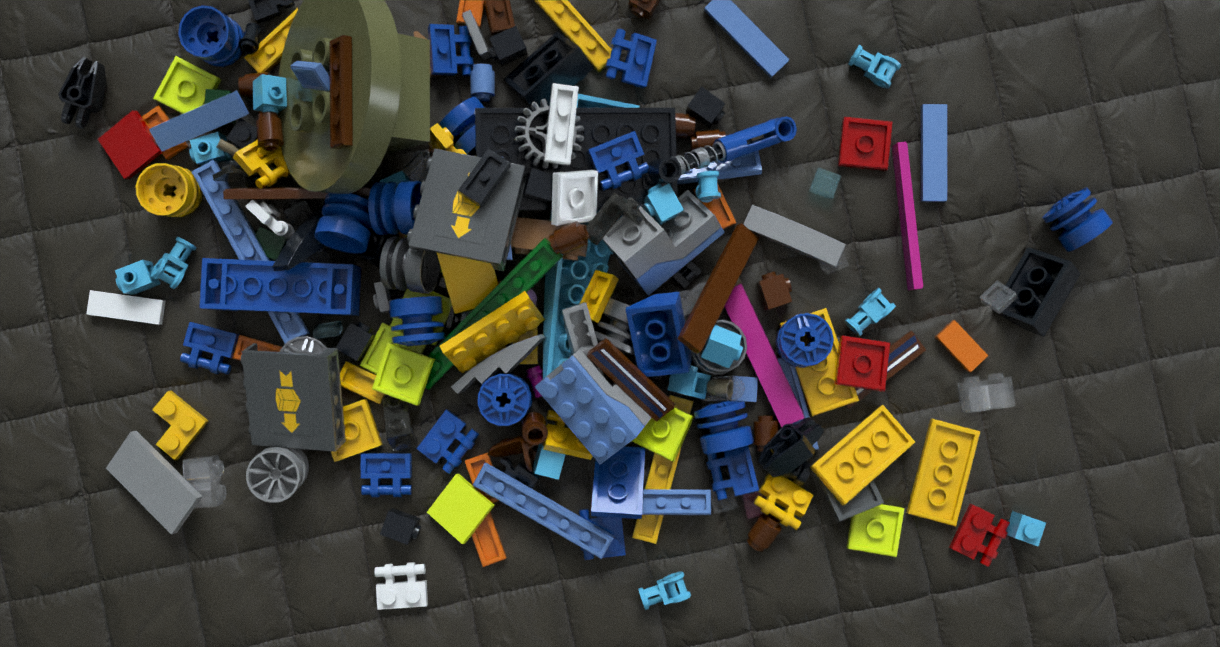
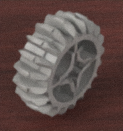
M542 99L540 102L541 108L536 102H533L531 104L533 112L525 108L523 113L527 118L523 116L518 117L517 121L523 126H516L515 131L522 133V135L515 137V142H524L518 150L519 152L525 149L529 151L524 157L526 160L533 155L535 157L533 165L537 166L539 161L543 160L542 167L546 169L549 163L544 162L547 134H543L542 131L545 132L547 130L550 106L547 105L546 99ZM548 114L544 126L530 127L531 121L535 117ZM579 116L575 117V123L580 120ZM574 126L572 150L574 151L581 150V146L575 143V141L582 142L584 140L582 135L576 134L584 130L583 126ZM529 135H533V137L538 138L542 142L543 152L535 148ZM572 151L571 159L573 160L576 156ZM551 163L553 169L558 168V164Z

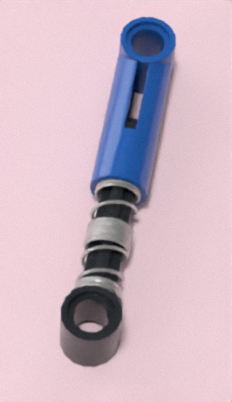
M790 117L770 119L767 122L718 138L712 146L706 145L704 148L694 149L691 152H686L684 156L678 155L655 159L649 165L648 175L657 184L675 182L681 175L685 174V171L689 173L693 168L700 169L709 166L710 162L714 161L717 163L718 160L725 163L775 144L790 141L796 135V124ZM764 135L763 138L754 141L751 140V138ZM664 165L667 168L666 176H664L662 172V168Z

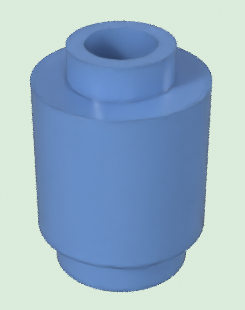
M475 64L470 72L471 96L477 97L480 102L490 101V97L495 96V72L492 71V65Z

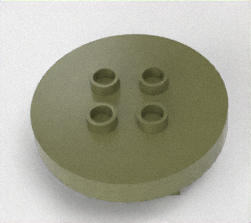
M304 0L289 29L280 63L279 77L286 78L287 107L278 113L279 118L282 120L284 144L281 146L291 175L304 189L322 193L350 194L362 188L371 179L381 164L384 155L430 142V40L398 34L391 11L384 0ZM346 35L352 36L353 145L342 149H332L330 147V91L303 88L290 65L296 61L321 63L330 76L329 42L337 37Z

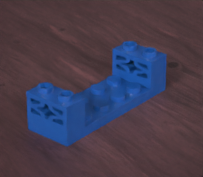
M202 258L201 309L359 316L361 267L356 265L301 262L290 270L274 271L272 266L275 261Z

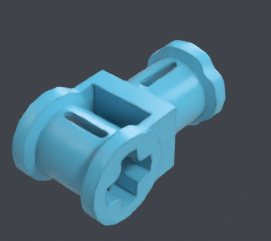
M858 45L848 63L850 66L855 65L866 71L864 76L883 88H890V81L894 73L901 67V64L894 58L884 56L878 52L874 56L863 50L861 45Z
M719 171L697 173L699 185L696 187L695 194L701 202L708 203L713 199L721 198L717 185Z
M178 236L175 239L176 244L170 254L164 253L150 275L154 279L159 278L170 284L169 287L175 289L182 281L185 270L188 267V264L185 262L192 250L195 251L197 248Z
M880 288L874 290L864 299L863 303L858 307L859 311L851 319L847 318L845 320L850 330L859 337L868 325L877 323L896 307L894 303L890 304L881 294L882 290Z
M681 571L667 575L663 579L657 580V585L647 589L639 588L645 610L649 609V606L662 601L664 605L690 598L691 593L687 591L683 580L684 572ZM675 583H677L679 591L676 590Z

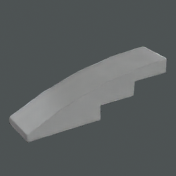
M754 205L751 206L744 225L753 233L788 247L794 252L836 268L846 248V244Z
M584 302L561 310L571 355L581 349L587 356L588 352L598 344L587 303ZM592 362V364L597 368V370L603 375L602 370Z
M543 334L536 335L514 343L489 356L469 370L451 388L459 394L465 392L476 380L483 384L500 369L505 374L512 372L546 337Z

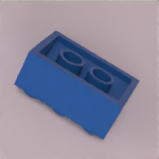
M680 292L654 294L626 307V315L638 369L647 377L689 373L692 362L691 350L677 339L685 325Z

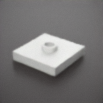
M583 170L553 173L552 225H568L575 221L578 223L596 221L598 171Z

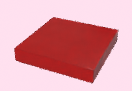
M134 110L98 138V141L124 179L132 178L164 152L159 148L139 112Z
M843 117L838 166L887 171L893 122Z
M840 336L834 385L885 392L890 343Z

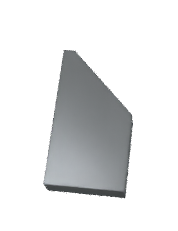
M471 10L464 12L462 16L478 54L484 60L492 57Z

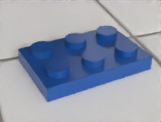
M624 446L602 464H599L595 459L591 516L642 519L645 448Z

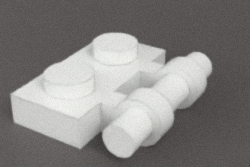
M252 199L245 206L275 234L290 239L296 232V228L293 225L284 222L279 217L281 213L273 205H268L265 201L260 203Z
M409 562L401 566L385 564L384 567H375V577H385L386 583L376 584L377 610L427 606V580H417V574H425V564ZM407 575L408 581L395 582V576Z

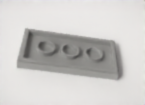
M137 431L129 433L106 467L171 535L179 531L203 497Z

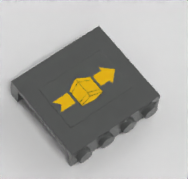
M434 149L433 156L429 157L427 161L428 175L426 181L423 180L421 183V201L414 209V227L409 230L407 235V244H409L408 246L413 253H418V250L422 249L491 263L493 269L504 271L528 176L525 166L510 163L511 167L483 206L479 207L460 195L458 190L482 157Z
M253 343L241 351V364L244 370L243 386L246 390V411L249 414V434L251 435L252 445L336 452L346 442L338 348H327L321 354L258 351L257 343Z

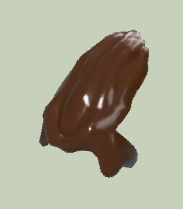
M523 435L501 440L490 448L487 455L504 457L523 453L527 470L533 472L532 463L535 460L536 452L533 449L535 445L527 443Z

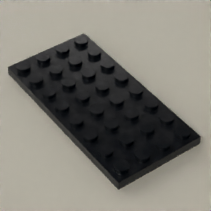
M525 108L474 109L476 157H483L485 152L490 149L510 163L525 166L527 174L532 168L549 174L595 170L587 150L633 131L636 132L644 152L643 156L635 158L638 165L646 162L649 166L655 159L676 156L675 108H576V116H579L580 120L575 123V126L584 127L583 131L576 133L584 137L582 142L575 141V143L581 146V150H572L576 157L573 160L571 159L569 166L558 164L556 169H553L551 163H549L548 168L543 169V160H540L538 165L534 166L533 161L535 157L533 155L528 160L524 158L529 152L527 149L519 152L518 148L524 142H515V137L522 135V133L515 131V127L523 126L517 119L519 116L527 118L523 113ZM548 114L535 117L531 121L530 127L544 126ZM529 135L535 148L543 152L542 142L538 138L533 137V135ZM627 162L616 166L615 169L617 174L628 170L629 167ZM665 165L662 168L664 176L667 175V168ZM603 171L598 174L597 210L632 209L637 204L644 209V199L649 194L647 191L657 185V183H654L648 173L642 175V178L623 182L616 189L611 187L603 190L600 181L608 178L607 172ZM677 181L672 183L661 184L662 187L667 184H670L675 195L678 198ZM526 196L522 197L519 211L552 210V204Z

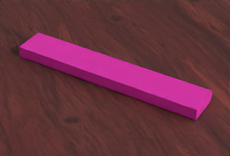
M898 142L892 146L907 289L910 291L922 289L923 279L908 146L906 142Z
M743 285L735 286L725 304L726 311L731 321L742 330L746 337V353L781 427L785 424L797 422L805 418L802 409Z

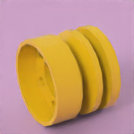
M167 163L153 164L143 170L136 183V196L140 205L148 212L158 216L184 217L193 213L200 205L202 199V191L192 171Z

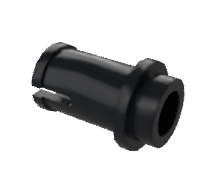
M248 23L244 36L239 40V46L243 53L253 54L259 48L258 40L262 29L256 23Z

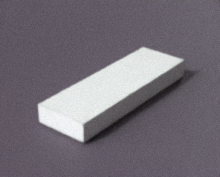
M552 84L544 153L545 163L568 166L571 164L579 89L577 86Z
M90 290L86 314L162 325L166 301Z

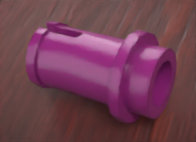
M540 365L527 369V375H525L530 380L535 398L542 396L535 388L543 380V369L540 368Z

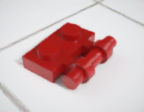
M969 504L949 548L973 560L977 552L980 551L984 553L980 563L989 567L993 558L996 559L998 555L996 551L1002 539H1005L1008 534L1006 530L1010 522L1000 518L996 527L991 524L995 515L973 504ZM987 531H989L993 535L986 547L982 545Z

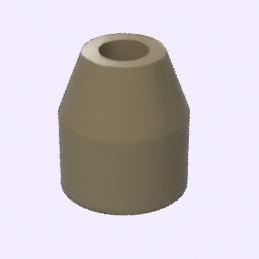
M723 378L711 380L707 384V392L716 398L730 399L733 394V381Z

